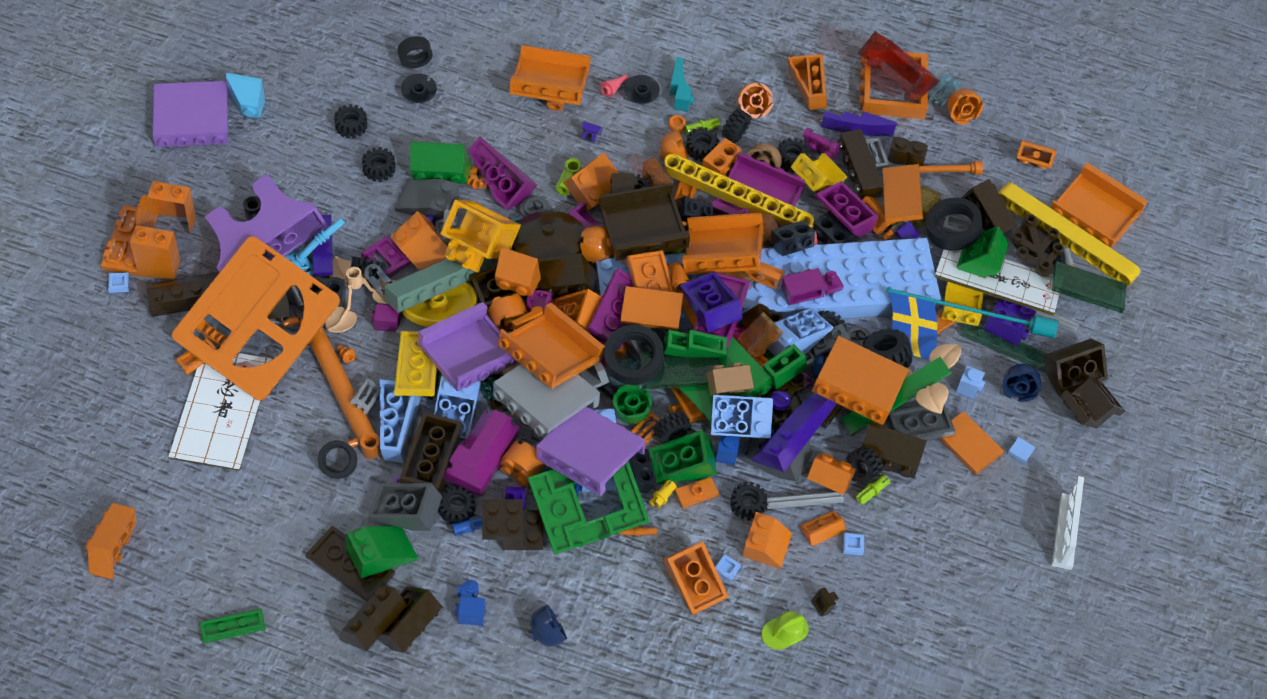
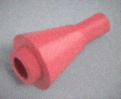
M624 74L619 78L601 82L602 94L609 98L612 97L620 86L629 79L628 76Z

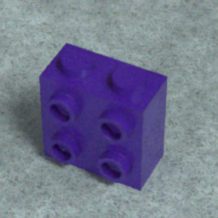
M1004 296L1000 298L992 313L1026 321L1034 318L1037 312ZM989 316L984 327L985 330L1017 346L1021 340H1026L1030 332L1028 330L1029 325Z

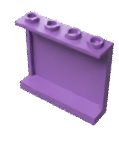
M227 81L154 84L153 139L155 147L229 144V92Z
M484 302L431 325L418 333V346L456 391L468 388L475 382L485 380L488 376L519 363L498 345L500 330L486 315L487 306Z
M585 407L552 430L536 445V457L538 461L601 496L605 492V483L637 452L642 455L644 454L645 439L614 423L609 418L598 414L593 409Z

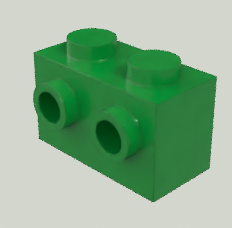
M793 344L763 364V368L772 377L774 388L778 389L806 370L807 360L803 352Z

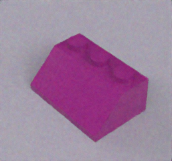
M842 181L815 195L821 203L859 238L873 230L879 216Z

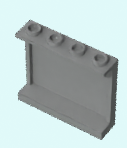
M522 364L496 380L493 385L495 399L501 401L510 412L515 413L524 424L529 425L538 436L543 438L589 405L592 409L596 408L599 405L600 392L578 374L550 389Z

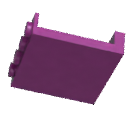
M739 152L737 154V161L728 178L794 207L805 185V180L801 179L800 176L791 175L781 168H774L764 161L755 160L750 155ZM735 193L736 196L742 195L741 193ZM719 198L712 202L714 216L730 215L742 209ZM771 207V208H768V210H770V211H774V210H775V209L772 208V207ZM763 218V237L771 240V230L782 226Z

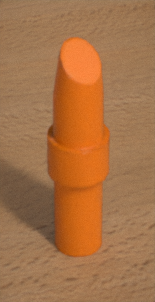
M638 526L619 534L635 536L657 535V527Z

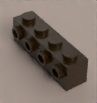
M862 130L841 133L840 139L837 141L839 143V151L843 154L844 165H847L849 169V178L854 182L855 193L859 195L861 200L865 196L881 197L884 184Z

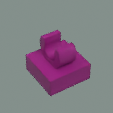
M836 271L826 272L822 276L826 284V296L843 290L844 285Z

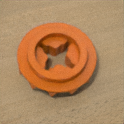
M471 165L467 185L474 189L488 187L482 173L480 180L477 178V173H481L480 169L477 166Z

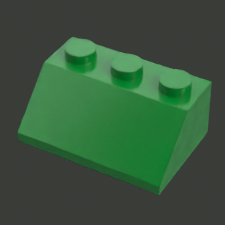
M411 141L410 171L413 180L443 179L458 184H467L471 164L465 144Z
M999 226L982 232L974 244L962 249L957 264L958 270L983 278L995 276L1000 272L1009 243Z

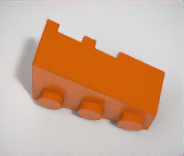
M823 54L788 57L789 72L809 110L827 109Z
M112 503L109 509L105 510L101 523L96 525L94 535L86 543L89 574L109 579L114 578L115 572L113 567L115 562L121 561L122 555H119L123 545L128 544L136 525L135 508Z

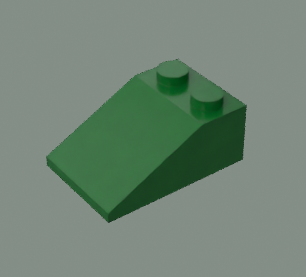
M703 430L649 448L657 484L665 483L666 480H670V483L672 481L700 480L717 474L712 442Z
M371 526L353 530L346 534L345 547L361 579L418 560V556L403 528L396 526Z

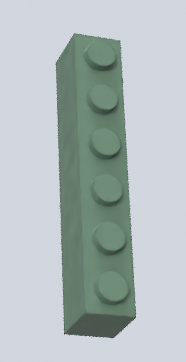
M484 258L479 272L491 269L492 259ZM446 259L384 286L385 302L399 313L471 281V275L479 272L465 269L461 263Z

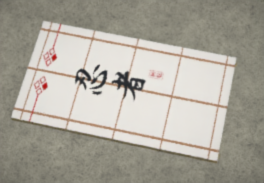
M962 249L954 251L943 250L937 271L934 274L935 278L1052 316L1056 313L1055 309L1063 277L1053 274L1042 277L1037 274L1035 268L1004 259L1001 270L997 275L983 278L958 270L957 264Z
M238 353L233 360V365L249 368L265 364L273 359ZM206 363L202 364L196 370L168 456L169 459L240 471L261 401L251 397Z

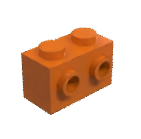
M1022 139L1016 158L1021 163L1029 164L1031 162L1037 164L1036 167L1047 169V167H1052L1057 150Z
M819 453L814 459L807 479L843 495L848 490L856 469L851 467L852 465L848 462H840L833 459V456L830 454Z

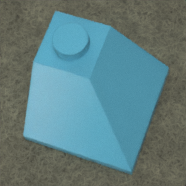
M226 73L229 98L239 112L247 117L260 118L265 104L262 79Z

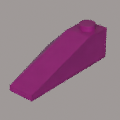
M481 136L477 138L468 150L477 168L480 169L485 183L489 186L493 198L507 211L528 198L538 186L529 176Z

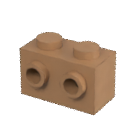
M742 363L731 364L729 368L719 365L712 367V370L706 373L710 396L747 392L754 388L750 365L743 366Z

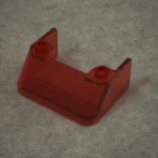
M874 31L857 53L867 60L866 64L872 69L877 67L900 85L906 92L904 95L911 101L914 99L919 100L940 82L935 75L897 44Z

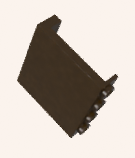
M673 183L625 190L612 194L608 193L600 196L599 209L615 261L624 260L629 255L689 248L690 234L689 231L684 229L672 193Z

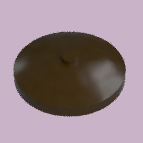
M540 211L529 214L517 222L521 226L512 245V249L515 252L537 259L582 253L580 243H583L584 237H581V233L584 227L578 219L567 213Z

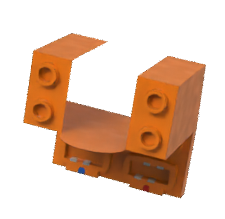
M153 181L147 197L146 195L142 196L138 207L123 205L115 222L112 237L104 251L101 269L117 273L128 272L129 275L139 277L175 279L181 263L175 234L171 231L155 229L154 226L158 215L186 217L191 234L196 214L190 187Z

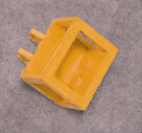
M455 199L441 231V235L451 239L444 256L448 260L461 263L465 269L479 272L484 258L499 259L502 247L511 249L521 225L475 201ZM458 208L467 209L460 228H450Z

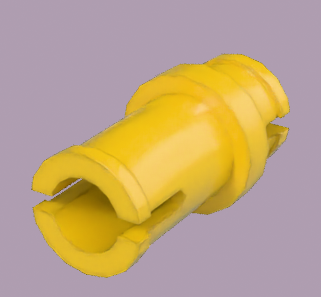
M666 480L664 485L653 493V498L649 500L650 505L653 508L656 506V509H660L661 505H665L668 501L667 498L677 488L676 484L673 481L670 483V480Z

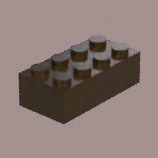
M424 412L400 475V483H432L441 494L446 480L447 467L450 468L451 466L450 459L457 449L462 435V422Z

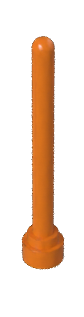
M974 161L970 165L919 166L920 173L970 172L971 174L974 173V175H982L983 163L982 161Z

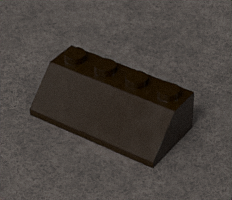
M220 272L148 283L146 290L152 317L190 311Z

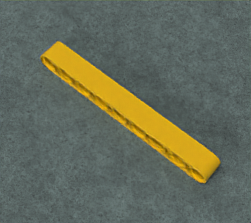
M669 154L664 160L665 173L674 179L742 209L747 208L751 213H762V218L780 226H786L803 220L813 229V216L808 212L676 154ZM691 171V172H693V173H691V174H686L685 172ZM735 193H741L742 195L736 196ZM771 207H772V208H774L775 210H774V211H770V210H768V208H771ZM785 215H790V216H792V217H791V218H786V217H784V216H785Z
M1007 182L999 190L998 194L1005 201L1008 210L1022 219L1027 215H1034L1038 221L1037 225L1047 232L1050 228H1056L1059 231L1058 238L1060 243L1065 248H1069L1071 252L1119 284L1128 287L1140 274V269L1136 264L1015 184Z

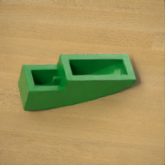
M668 330L664 337L663 354L693 358L726 356L727 338L690 330L688 334Z

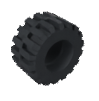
M892 328L880 329V331H875L872 335H868L862 342V347L906 368H909L910 363H912L909 338L903 331L900 332L898 329L892 330Z

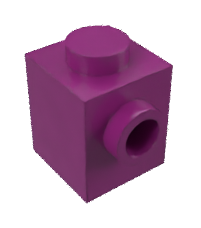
M376 304V310L372 311L371 323H374L375 330L396 332L398 329L400 312L398 313L389 304Z

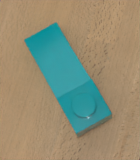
M677 57L671 81L670 95L675 96L674 110L688 112L689 105H693L694 95H691L692 87H688L684 78V58Z

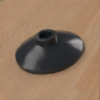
M424 74L410 75L401 84L402 95L413 103H425L431 100L437 91L435 81Z
M636 75L626 81L624 92L632 102L648 104L658 97L660 87L652 77Z

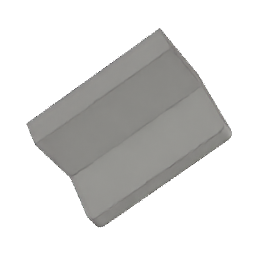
M601 361L579 373L594 388L609 383Z

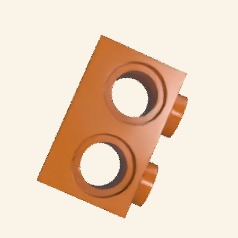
M724 138L703 159L702 166L727 177L737 161L738 152L742 153V148Z

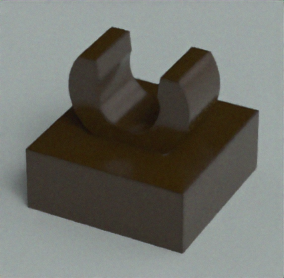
M825 587L819 589L811 602L821 617H824L836 605L835 601L839 598L835 592L829 593Z

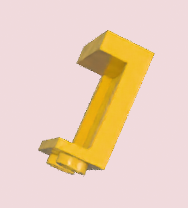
M800 153L791 166L814 192L823 191L840 181L844 182L847 178V175L825 153H822L816 161H811L805 153Z
M948 279L945 287L944 301L981 310L984 290ZM943 305L941 319L979 326L982 314Z

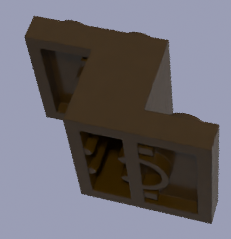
M1091 377L1074 392L1066 390L1061 394L1064 398V405L1069 410L1072 409L1075 412V419L1081 425L1084 424L1087 427L1098 428L1113 414L1121 416L1126 412L1104 383Z
M523 499L482 500V540H503V550H543V522L539 511L523 510Z

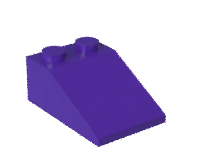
M715 271L680 285L699 323L707 332L717 330L720 327L742 319L739 299Z

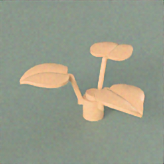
M338 256L334 257L333 275H329V277L344 279L345 285L348 283L347 308L337 307L325 322L326 330L329 332L340 333L351 329L357 321L356 313L349 311L352 289H359L362 284H365L369 291L373 292L372 297L374 301L380 304L388 303L385 302V295H381L374 287L372 288L368 284L366 278H362L361 270L358 267H351V261L341 259ZM382 280L379 281V283L382 285L381 291L385 290L384 286L388 285L389 282L384 283Z
M958 344L940 345L931 352L929 360L932 362L941 357L949 369L958 361L961 354V346ZM908 370L905 378L913 374L912 370ZM938 382L919 390L916 395V401L921 407L941 414L949 392L945 385Z

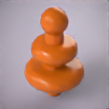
M342 345L337 346V351L344 363L348 364L355 360L356 351L354 349L343 347Z

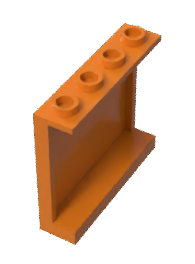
M521 45V53L516 71L510 79L509 94L580 105L589 74L591 56Z
M1087 162L1079 176L1057 201L1052 202L1050 208L1110 248H1113L1144 211L1148 200Z
M762 213L687 218L690 242L689 248H686V255L682 257L686 275L705 274L713 271L720 273L761 269L764 232Z
M552 303L545 305L543 315L509 334L501 329L498 339V345L503 350L509 353L550 389L600 362L605 348L603 344Z
M838 336L812 391L883 425L909 369Z

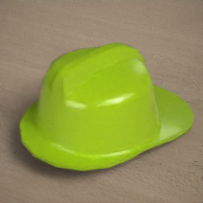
M788 611L765 624L762 629V639L769 648L782 650L806 638L809 626L803 615Z

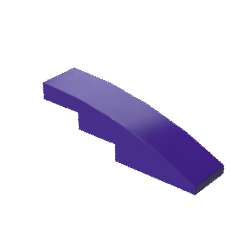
M825 111L821 127L838 132L861 129L863 135L893 136L897 122L864 111L862 116L844 111L843 116Z
M321 215L328 227L331 226L332 216ZM332 235L329 236L328 240L326 239V242H322V245L319 244L313 250L314 276L333 275Z

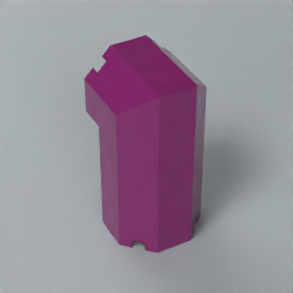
M485 410L463 444H459L450 459L452 468L447 467L446 480L482 496L499 469L501 458L518 438L519 426L517 424L513 426L511 424L512 419L497 410H491L490 413H488V410Z

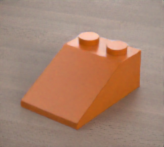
M603 152L563 183L578 204L583 201L587 204L586 211L599 203L601 195L610 193L612 186L610 184V176L612 173L619 172Z
M418 211L391 235L399 249L419 271L446 260L444 255L448 244L443 240V237L429 218Z
M590 289L555 298L552 304L585 331L592 334L586 329L602 297Z
M703 541L695 542L662 559L672 582L692 615L729 597Z

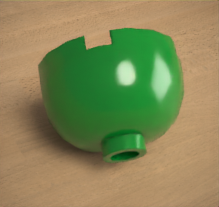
M624 385L620 387L613 397V409L615 410L616 417L628 424H637L648 417L652 407V399L646 389L639 388V385Z

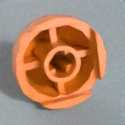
M762 83L747 84L740 89L737 95V106L751 115V118L764 117L773 106L772 92Z
M968 88L958 89L947 100V112L955 123L960 125L970 123L969 120L979 117L983 109V102L975 91Z
M678 130L667 133L661 139V149L658 150L661 160L665 159L669 154H676L689 160L684 142Z
M590 226L583 230L581 237L584 238L580 246L582 254L588 262L591 261L593 262L592 264H596V261H603L613 255L605 227Z

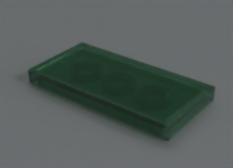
M1056 261L1051 291L1123 313L1127 284Z
M640 352L641 368L650 363L653 352ZM663 354L664 360L660 372L654 379L642 384V389L708 386L706 373L711 371L712 367L719 366V357L693 358Z

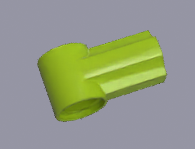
M570 158L565 162V169L555 187V190L560 195L566 196L571 194L563 182L581 169V162L576 158Z

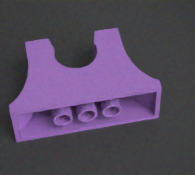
M268 174L260 177L252 184L254 193L261 202L260 211L253 219L246 222H237L221 206L204 216L214 229L220 243V260L217 266L219 272L222 271L246 239L251 236L257 237L282 256H286L321 230L328 227V225L312 202H300L286 196ZM268 251L263 255L270 261L275 257Z

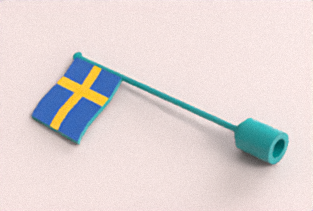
M891 287L886 289V292L891 297L893 311L892 330L898 329L908 336L912 356L928 360L931 352L937 347L935 303L1029 325L1028 329H1031V334L1052 339L1055 338L1058 328V320L1035 315L1030 321L894 290Z

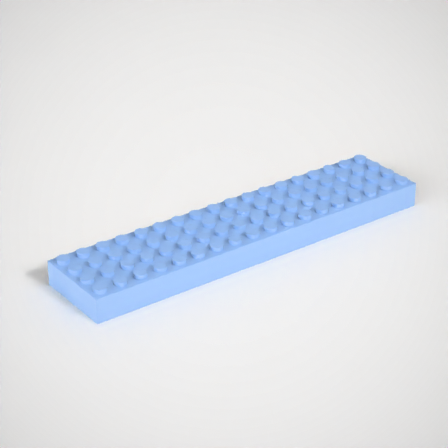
M927 238L814 245V247L783 257L774 248H762L761 262L784 270L785 274L783 277L788 274L801 273L807 269L819 268L822 276L826 272L836 271L844 285L841 291L827 296L824 294V297L789 306L781 289L782 280L777 290L742 277L743 271L720 272V274L750 281L751 285L741 311L742 313L757 304H763L770 310L780 313L783 319L809 308H812L817 313L823 310L824 312L830 310V314L835 312V316H841L840 319L893 315L891 297L886 292L888 287L902 292L941 300ZM686 253L664 255L667 265L679 261L683 267L682 257ZM608 258L603 261H596L595 272L598 274L597 290L600 291L601 297L615 269L619 268L630 275L629 268L620 260L615 261V258ZM709 273L689 274L687 277L691 281ZM935 303L936 311H938L940 304ZM681 308L679 329H693ZM742 319L738 320L736 326H738V324L742 325Z

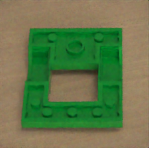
M629 461L612 476L623 510L588 522L585 520L574 485L578 483L556 470L528 477V482L554 555L650 522Z

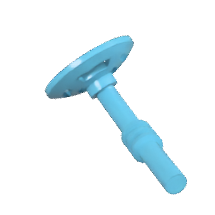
M342 218L338 219L326 230H321L318 236L315 235L314 239L303 250L294 249L284 257L304 271L310 269L306 273L313 277V257L310 253L319 244L322 245V242H326V239L328 240L330 235L342 227L345 221Z

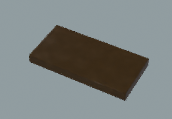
M331 526L305 554L306 558L367 602L382 584L386 585L395 575V571L389 569L361 579L345 547L346 535L334 526Z

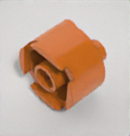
M519 294L503 298L496 297L491 301L492 304L487 310L488 317L499 330L503 329L508 334L513 331L511 321L528 313L524 301Z
M516 440L501 458L500 471L504 475H510L516 479V483L519 486L526 487L529 485L528 477L540 474L546 465L537 460L536 449L526 442L519 444V440Z

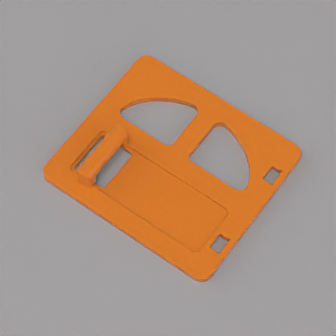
M251 236L246 239L174 329L172 338L251 397L262 401L267 398L339 306L340 298L335 292L263 241ZM266 251L275 256L271 261L263 256ZM313 284L322 290L318 295L310 290ZM292 286L300 289L304 300L302 324L295 335H290L268 319L270 312ZM207 315L212 316L232 331L231 334L226 337L208 324L204 318ZM197 329L219 345L220 348L218 350L213 349L193 334L194 331ZM257 330L262 331L283 347V352L279 356L265 364L249 368L233 365L234 358Z

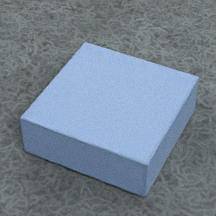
M128 272L109 273V293L129 292Z
M1018 437L1010 448L1008 455L1025 464L1035 447Z
M844 533L843 554L863 555L864 534Z
M724 554L715 568L720 577L730 582L741 568V564Z

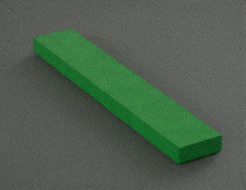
M941 357L904 379L890 412L914 398L919 390L926 388L928 385L931 386L951 374V371ZM854 411L842 418L852 436L868 427L870 422H875Z

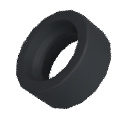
M421 36L406 38L399 44L397 49L401 64L411 69L425 66L433 56L429 40ZM413 50H423L422 52L416 55H407L409 52Z
M330 441L319 451V468L331 478H346L353 473L357 466L358 459L355 450L344 441ZM334 448H342L349 455V464L342 471H333L327 466L326 456Z

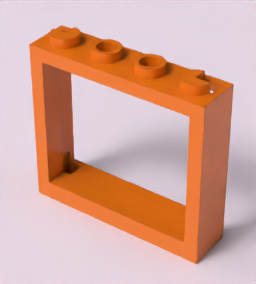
M866 48L865 54L861 55L860 65H863V68L860 70V79H863V82H860L859 92H862L859 98V105H862V113L864 111L873 115L925 120L928 110V54ZM871 62L918 67V104L870 99Z

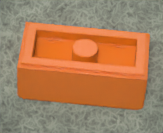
M831 511L800 526L801 531L811 546H815L846 531L844 519L835 511Z

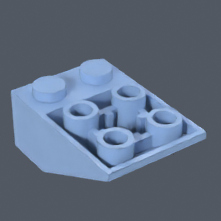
M809 308L764 327V346L776 356L795 344L805 355L833 329V326L812 308Z
M442 374L434 415L461 421V438L467 439L472 430L483 383L478 381L468 388L456 391Z
M713 395L711 435L771 438L773 398Z

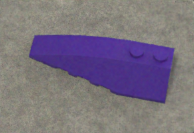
M814 393L784 423L772 432L771 438L765 441L752 458V461L785 472L837 403Z

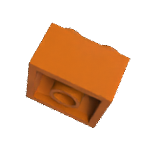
M502 247L495 273L497 286L503 290L515 291L522 296L532 297L541 279L538 259Z
M756 512L742 557L781 569L792 532L776 518Z

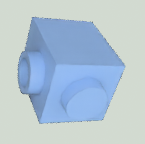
M966 366L956 392L974 399L977 391L981 392L986 382L982 380L985 373Z

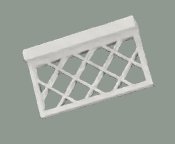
M1078 476L1070 493H1062L1060 496L1051 566L1068 570L1073 568L1084 477Z

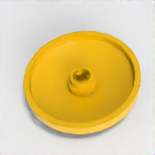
M466 282L403 310L402 313L411 322L429 327L477 305L476 292Z

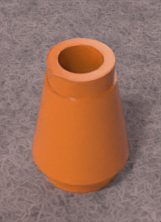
M675 265L672 267V288L677 293H683L680 285L690 280L683 267Z

